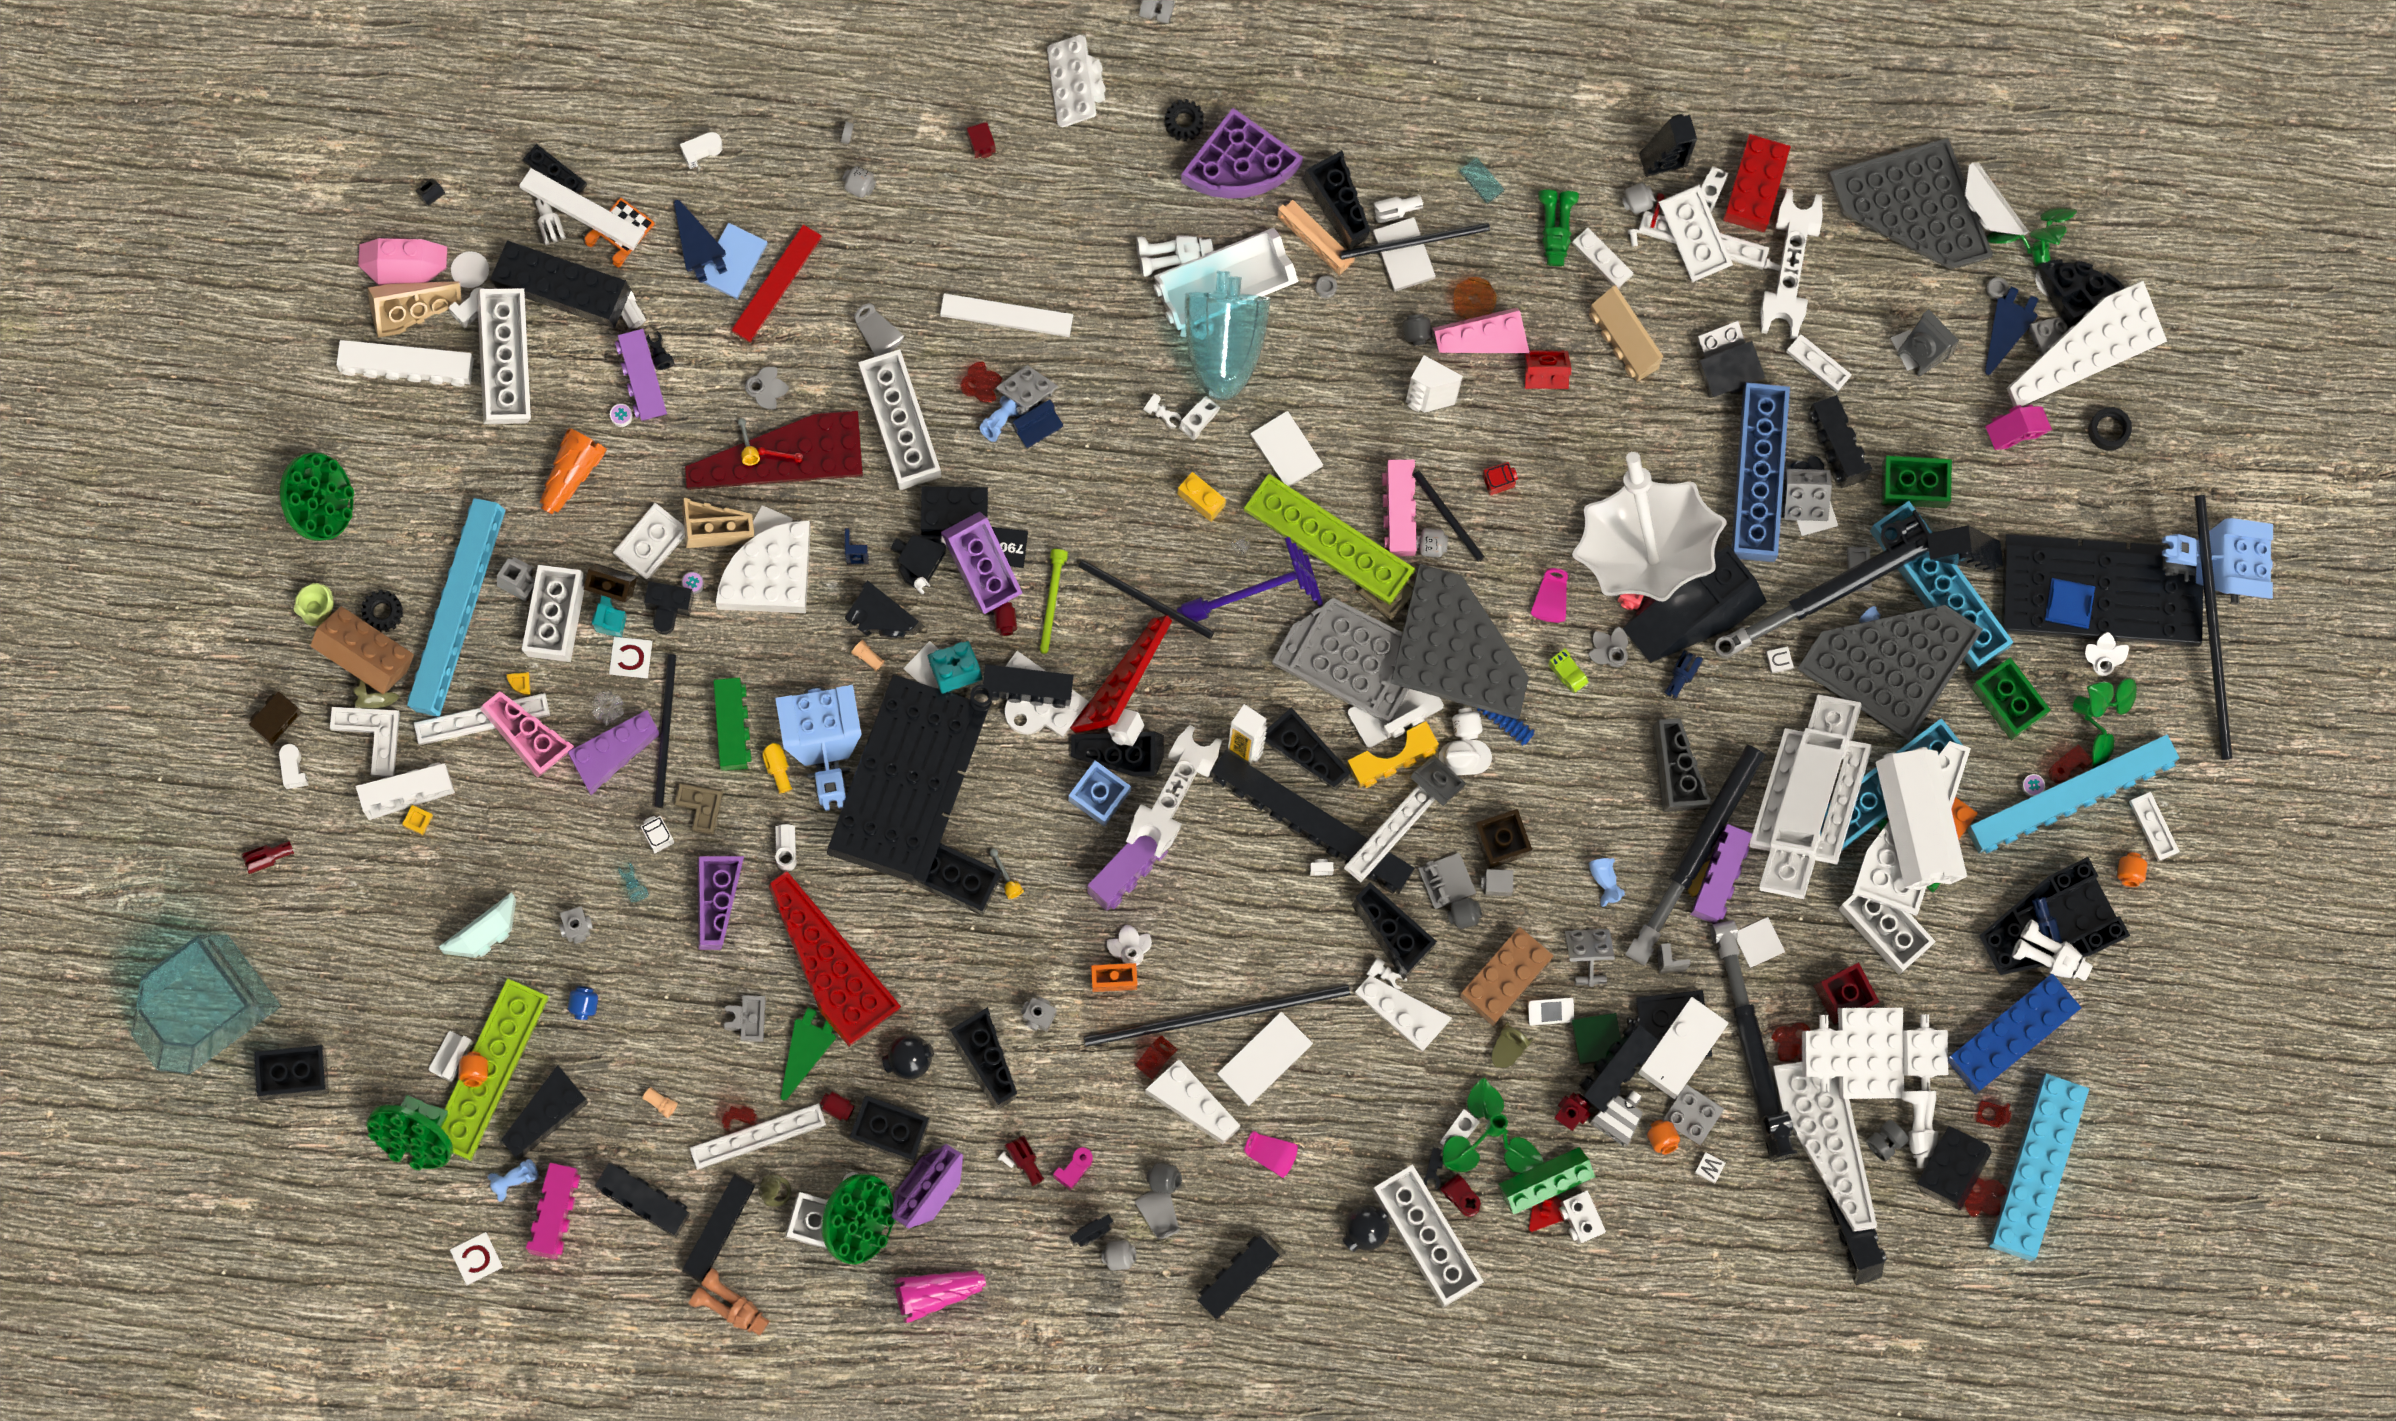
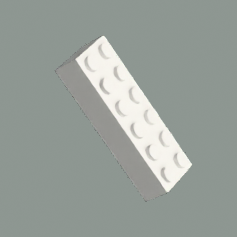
M480 289L477 294L483 424L528 423L531 419L524 289Z
M899 349L858 362L859 371L899 490L941 478V470L901 350Z
M1413 1165L1373 1188L1372 1192L1383 1210L1388 1214L1389 1220L1443 1308L1483 1284L1484 1281Z

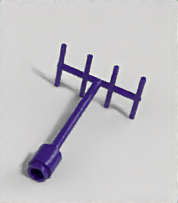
M1286 537L1285 542L1295 571L1211 601H1204L1202 597L1181 604V607L1177 608V612L1198 622L1209 618V613L1212 612V609L1296 579L1300 589H1305L1306 595H1311L1312 601L1316 600L1319 607L1323 606V602L1308 555H1304L1302 549L1298 550L1296 543H1292L1290 537Z

